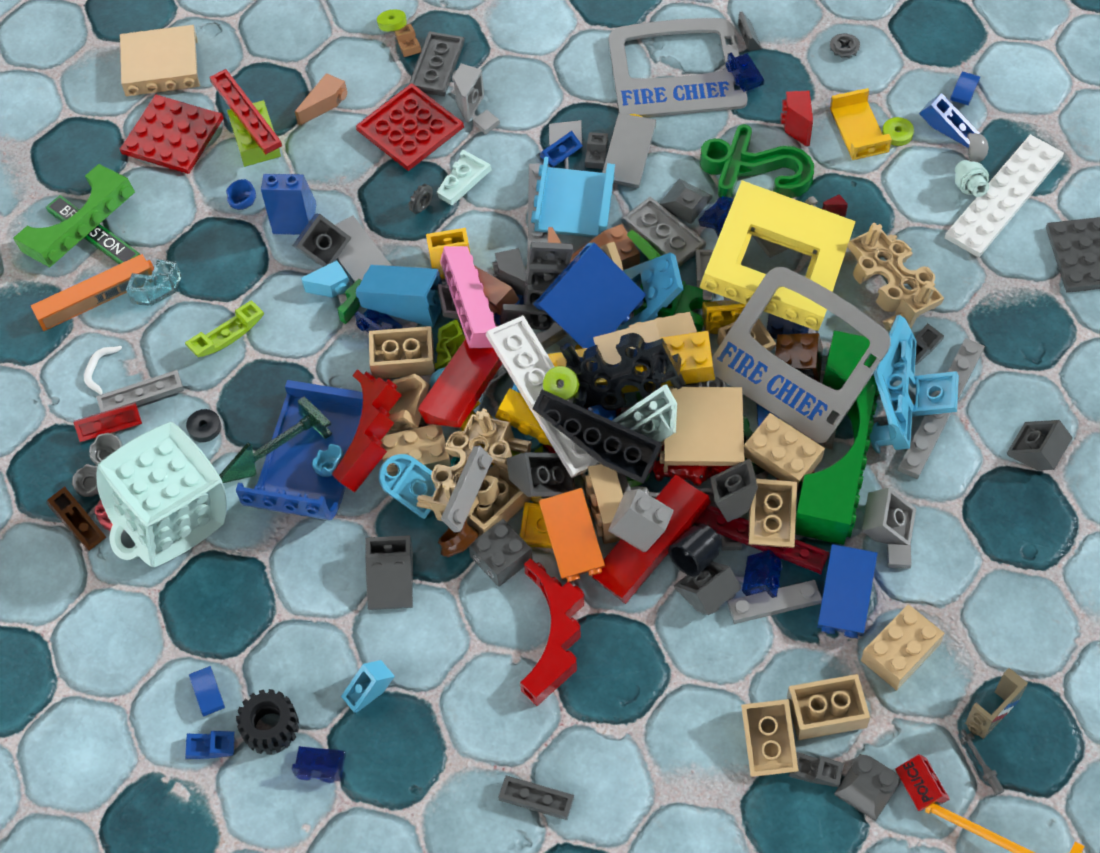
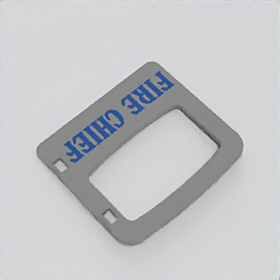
M695 18L633 24L617 27L609 34V48L619 113L627 115L637 114L645 118L733 110L746 107L748 99L733 24L724 18ZM686 33H717L720 36L726 67L724 70L666 78H631L629 76L624 45L626 41ZM725 39H731L732 44L726 45ZM733 84H740V90H734Z
M776 267L765 275L713 355L714 375L732 387H742V394L817 443L824 444L830 440L838 425L875 372V369L887 354L891 345V338L885 328L835 293L786 267ZM780 287L790 289L824 307L854 327L870 341L869 348L840 390H834L793 368L751 336V329ZM872 354L877 358L872 366L868 368L864 364ZM836 411L839 413V416L832 425L827 420L832 412Z

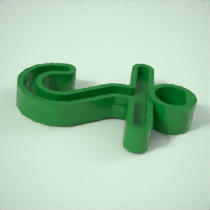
M746 124L737 127L731 146L725 140L717 138L709 139L701 146V169L711 175L721 174L717 194L723 199L732 197L739 177H753L781 168L792 169L796 174L776 177L773 192L794 198L807 192L813 182L814 163L811 157L799 148L780 146L758 153L747 152L751 142L752 129Z

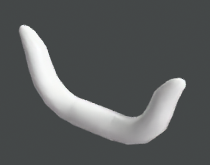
M122 346L104 347L97 350L91 356L84 372V382L87 387L102 395V389L93 382L92 374L98 360L102 356L116 353L121 350Z

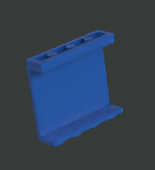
M593 242L588 243L533 305L538 310H544L578 345L585 349L595 345L593 337L615 332L620 324L624 325L630 318L629 314L643 304V298L646 294Z

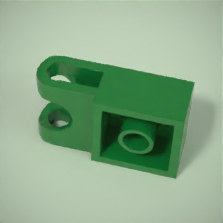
M682 281L683 291L666 308L662 307L657 312L658 316L656 318L690 312L697 332H701L704 326L703 318L701 315L692 312V310L702 309L703 302L713 301V295L711 300H703V289L687 285L685 281ZM641 284L640 289L644 292L643 285ZM645 297L643 298V304L637 310H634V316L647 308Z

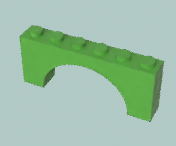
M98 164L85 175L92 191L85 205L67 220L49 227L34 228L27 225L13 237L14 241L22 253L50 268L135 193L128 178Z

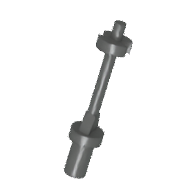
M965 729L962 730L961 734L963 737L960 741L963 745L968 743L982 766L984 781L990 784L996 795L1003 793L1005 790L996 777L998 774L985 764L972 742L975 739L973 733L967 734Z

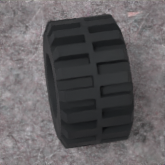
M269 689L268 693H265L264 690H259L258 695L252 693L250 695L251 699L247 700L245 698L242 702L244 707H239V716H236L237 727L245 744L251 750L256 749L259 754L265 751L267 755H271L274 750L277 753L281 752L283 746L288 748L290 746L289 741H294L296 738L294 732L299 731L297 724L299 723V718L290 699L287 696L284 697V694L280 691L276 694L273 689ZM267 714H277L280 716L279 722L273 728L268 730L256 728L257 722Z

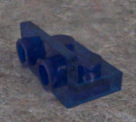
M732 52L728 53L726 68L728 72L732 73L736 85L740 86L743 92L764 85V78L748 53L734 57Z
M367 309L363 314L359 311L355 313L356 325L363 332L369 333V331L403 328L393 318L381 312Z
M299 746L296 762L292 764L291 769L294 776H297L300 780L316 778L326 783H333L334 780L341 781L346 753L341 750Z

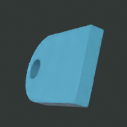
M397 454L387 458L379 470V482L382 489L422 519H425L431 511L430 509L417 507L416 504L418 502L417 498L421 494L433 497L436 489L431 478L432 470L410 455ZM391 463L395 464L398 468L395 476H390L387 473V466Z

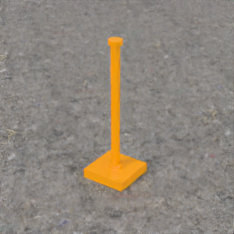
M935 803L925 809L926 813H933L1012 853H1035ZM1075 842L1070 853H1083L1085 846Z

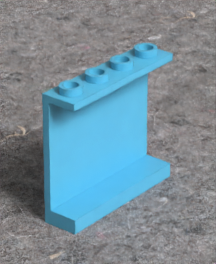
M544 157V163L539 166L541 180H537L536 191L539 192V195L534 197V207L537 208L536 211H532L531 223H535L534 231L548 233V227H553L556 234L595 238L607 230L615 164L607 163L606 173L548 167V157Z

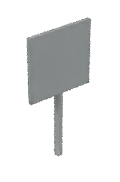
M581 120L549 124V145H552L570 131L575 134L582 144ZM567 157V158L564 160V162H565V169H569V166H568V157Z

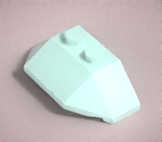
M666 384L612 421L661 443L676 433L677 402Z

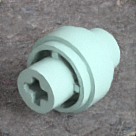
M963 160L956 165L955 183L964 194L981 197L988 192L989 173L982 164Z

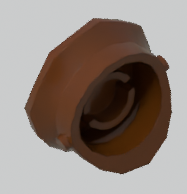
M467 518L461 532H453L448 528L439 538L438 543L441 546L440 554L442 556L450 557L463 552L478 537L477 530L467 524Z

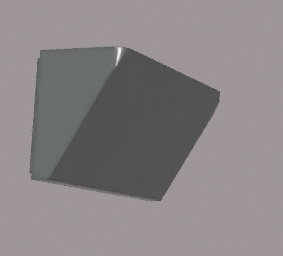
M742 11L739 12L738 27L749 52L760 50L762 47L751 21Z

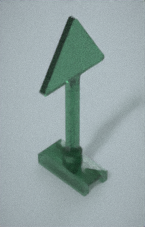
M305 396L298 400L299 414L303 417L299 420V423L254 453L252 445L249 442L246 443L220 473L219 476L222 482L227 483L255 476L257 474L255 467L257 460L271 453L304 430L307 431L314 427L325 439L332 435V432L327 428L331 425V422Z

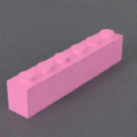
M444 246L440 264L469 348H493L486 337V332L497 326L494 323L493 312L489 309L488 298L484 295L483 284L479 281L478 270L474 267L473 256L470 255L468 247Z

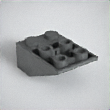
M411 536L366 538L365 561L368 610L413 608V546Z

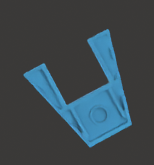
M667 253L623 270L634 283L641 279L643 290L646 294L647 308L629 319L624 325L619 326L618 331L629 328V325L637 322L654 320L658 316L657 312L662 307L666 308L683 291L676 255Z

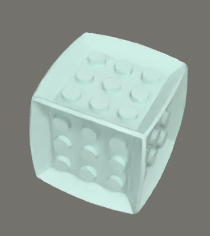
M173 422L158 426L134 438L107 456L97 466L99 496L107 516L113 524L110 531V545L113 552L121 559L133 560L140 557L149 566L157 567L190 550L224 524L227 501L223 482L200 448ZM123 530L134 541V547L126 548L122 544L121 533Z

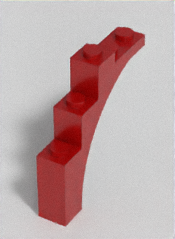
M358 369L352 376L361 384L363 393L362 414L350 447L332 473L341 484L354 493L387 453L381 446L383 444L381 440L394 425V422L389 418L391 415L389 411L402 396L396 390L398 386L391 380L387 379L385 382L380 377L376 379L369 372L366 371L363 374Z
M530 558L524 563L525 574L541 588L551 615L550 634L545 650L533 670L520 682L521 692L538 706L577 671V659L568 649L581 638V626L572 616L584 606V593L577 585L573 586L569 581L562 586L556 577H550L546 573L547 571L541 563H535Z

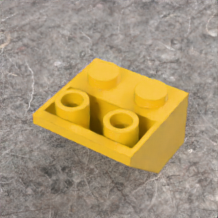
M466 228L426 234L432 269H438L441 279H446L440 264L444 246L468 247L470 253Z
M734 300L703 302L702 317L705 331H708L709 334H718L719 328L737 320L746 305Z

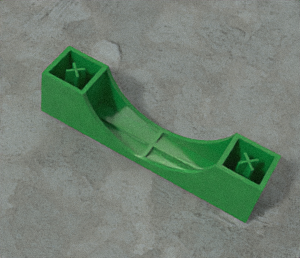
M834 330L822 384L830 386L834 390H840L869 348L870 341L865 336ZM871 354L864 365L870 368L877 357ZM874 374L847 413L854 435V444L851 449L834 465L822 471L804 475L796 509V535L841 545L845 544L846 537L851 538L857 516L855 514L856 508H858L860 500L859 492L864 478L862 476L863 470H865L867 462L866 454L871 440L869 439L874 424L873 416L877 407L876 400L879 395Z

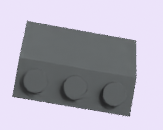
M525 452L506 458L509 480L527 497H553L576 490L574 478H571L557 453Z

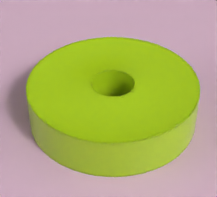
M398 9L382 12L377 17L379 29L391 32L403 28L407 24L405 12Z
M894 117L884 123L882 134L890 135L892 139L891 145L903 146L912 140L914 126L905 118Z
M557 366L550 369L544 376L543 388L549 393L565 400H570L578 391L579 380L572 369ZM560 380L564 381V386L562 388H559L558 382Z

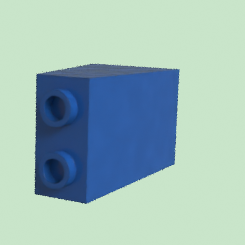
M263 174L261 193L272 233L300 235L314 216L317 204L304 174Z
M832 544L817 628L822 629L821 632L827 634H835V631L845 633V637L858 639V636H863L877 552Z

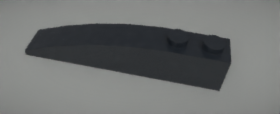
M543 389L532 408L603 466L644 484L662 450V443Z

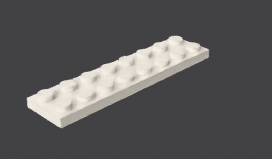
M1029 135L988 183V192L981 197L975 198L946 232L945 239L979 258L1063 158L1064 152Z
M521 316L486 332L487 339L571 478L588 471L589 466L601 464L532 409L541 390H544V376L555 366L525 317ZM563 380L558 382L559 388L564 386ZM574 397L567 401L573 403Z

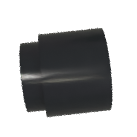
M699 523L696 526L689 527L669 546L668 552L672 562L679 570L689 576L696 577L719 555L722 542L719 535L710 526Z

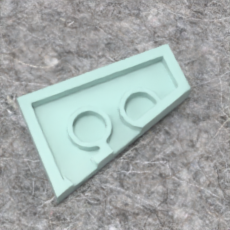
M462 150L460 159L452 166L451 174L446 176L438 189V198L453 205L492 170L491 165Z

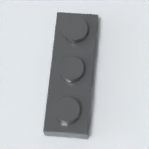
M506 775L498 799L499 801L568 820L574 795Z

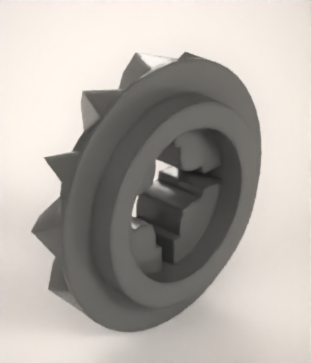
M838 34L830 41V51H833L835 56L840 55L841 58L843 56L848 58L851 55L856 56L860 49L859 40L851 34Z
M425 183L422 186H418L413 196L410 197V211L418 214L428 207L433 193L431 186Z

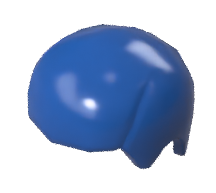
M246 179L237 180L226 189L227 201L233 209H247L253 205L256 199V191L252 183Z

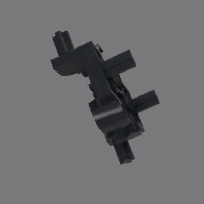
M628 333L621 336L619 344H616L621 361L613 365L603 360L598 345L587 348L584 351L583 357L578 356L572 344L566 343L563 347H560V351L567 361L566 367L572 369L579 380V388L574 396L573 403L585 409L599 404L606 410L622 408L627 403L622 388L628 385L637 387L641 396L646 398L658 390L663 382L670 380L674 389L677 388V390L686 384L680 373L682 359L679 353L671 355L663 338L646 343L641 335L637 333ZM642 364L646 366L647 370L640 372L635 369V366ZM604 378L608 383L599 385L596 380Z

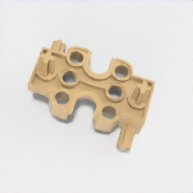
M873 223L867 233L850 240L847 246L857 259L853 277L859 284H862L875 274L884 276L888 280V284L879 288V296L876 303L884 311H896L894 316L883 321L884 328L890 331L896 316L901 315L907 320L911 329L917 317L941 305L944 297L934 287L936 285L934 283L935 275L928 266L920 267L917 270H909L904 267L903 262L905 263L912 256V249L904 241L896 240V235L891 234L887 236L882 231L881 224L876 225ZM884 257L886 261H882L879 258ZM904 284H908L912 290L905 288Z
M482 409L481 412L477 411L476 415H471L465 430L452 433L445 444V451L449 453L450 457H458L460 461L452 467L435 465L431 478L436 490L433 497L419 495L417 507L433 510L437 520L442 521L441 517L474 446L484 444L485 447L483 449L493 459L491 463L508 470L506 458L512 456L511 450L530 453L532 442L514 438L510 422L490 418L487 409ZM485 476L468 514L469 517H471L477 504L490 505L496 500L500 492L496 477Z

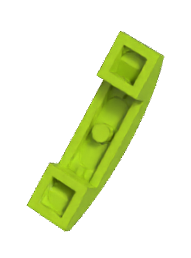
M250 300L235 310L236 316L206 335L200 332L186 341L185 345L197 357L213 354L245 335L262 318L264 312Z

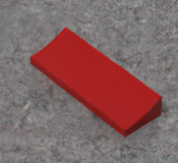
M465 338L418 407L426 424L458 428L462 426L503 364L494 348H469Z
M677 475L671 479L655 498L674 510L664 533L646 552L621 539L604 558L605 568L601 569L602 573L591 576L625 604L667 556L669 546L693 525L711 503L709 495L693 487Z

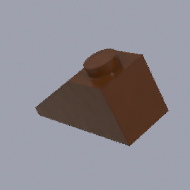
M65 486L47 499L46 504L88 551L107 538Z

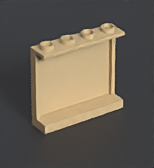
M194 25L120 34L121 84L125 96L200 87L196 55V43H198Z
M668 387L677 402L676 433L661 442L664 445V451L660 452V464H664V472H667L668 465L735 466L744 462L742 387H682L678 390L677 388L674 389V387Z

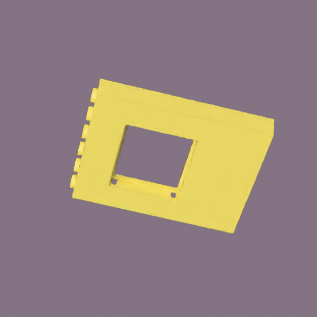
M741 181L699 288L746 305L766 275L741 265L753 235L811 256L812 258L805 277L833 292L856 221ZM752 227L755 228L754 232L750 231ZM813 250H817L816 255L812 254ZM780 287L764 309V312L819 331L827 309L785 287Z

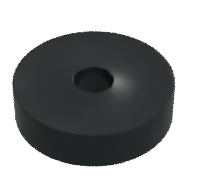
M209 409L195 411L186 422V428L190 437L198 442L213 440L219 435L222 427L217 413Z

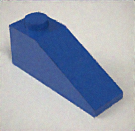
M942 93L929 101L919 112L920 116L932 128L969 148L968 134L979 133Z

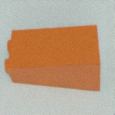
M582 488L539 500L561 579H567V582L581 579L580 575L589 573V576L602 573L601 569L605 568V563Z

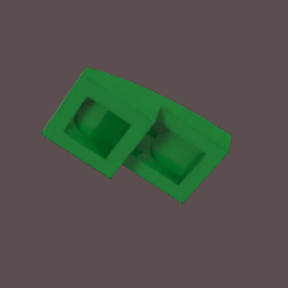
M358 279L345 291L347 300L337 308L339 319L344 324L351 320L360 307L359 299L356 297V289L360 285L361 279Z

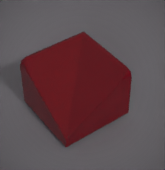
M839 194L824 201L822 209L846 217L848 204Z

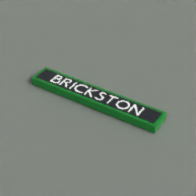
M61 195L46 206L47 211L61 222L67 220L80 210ZM100 224L84 237V239L118 264L140 255L139 252Z

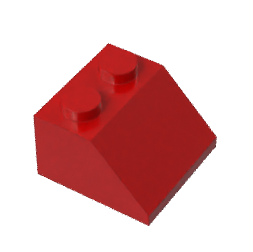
M787 91L785 100H782V112L784 111V113H780V123L784 124L785 133L803 145L810 146L813 126L810 91Z

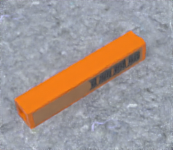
M143 254L30 306L42 330L46 331L155 280L152 273L155 269L150 259L146 261Z

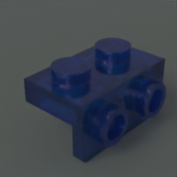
M725 196L719 198L698 219L700 226L714 229L719 238L734 198Z
M771 550L747 556L742 592L746 596L766 591L771 598L777 597L782 562Z

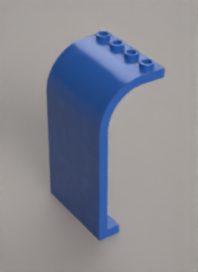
M287 380L285 385L287 395L258 483L254 489L245 488L243 483L238 482L236 492L243 506L332 520L341 505L346 486L341 484L334 476H319L313 470L312 462L319 450H328L329 444L339 445L344 455L346 454L360 422L363 393Z

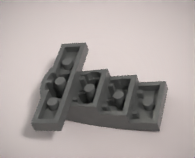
M531 242L526 268L524 305L503 304L500 325L524 316L532 329L546 330L551 327L555 321L544 310H538L533 304L570 264L573 253L572 244Z

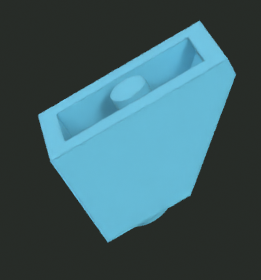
M338 261L332 262L301 278L306 293L332 298L345 293L350 287L348 276Z
M381 660L365 663L358 670L341 697L351 710L357 713L384 693L395 676Z

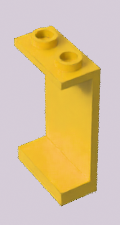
M868 88L831 96L830 111L852 160L890 151L892 139L889 134L883 135L868 103Z

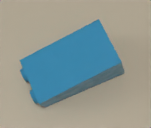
M370 265L363 276V280L356 289V297L359 299L361 307L434 327L442 311L437 285H442L438 269Z

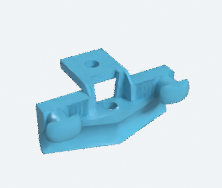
M901 315L896 316L889 332L891 338L890 348L873 373L888 425L882 426L878 422L874 423L870 433L872 448L878 454H880L881 446L893 445L895 450L910 449L913 416L957 412L959 382L957 371L915 376L917 341L907 320ZM902 381L899 386H892L894 382ZM909 384L912 388H916L915 404L912 403L908 394ZM934 391H941L938 396L931 397Z

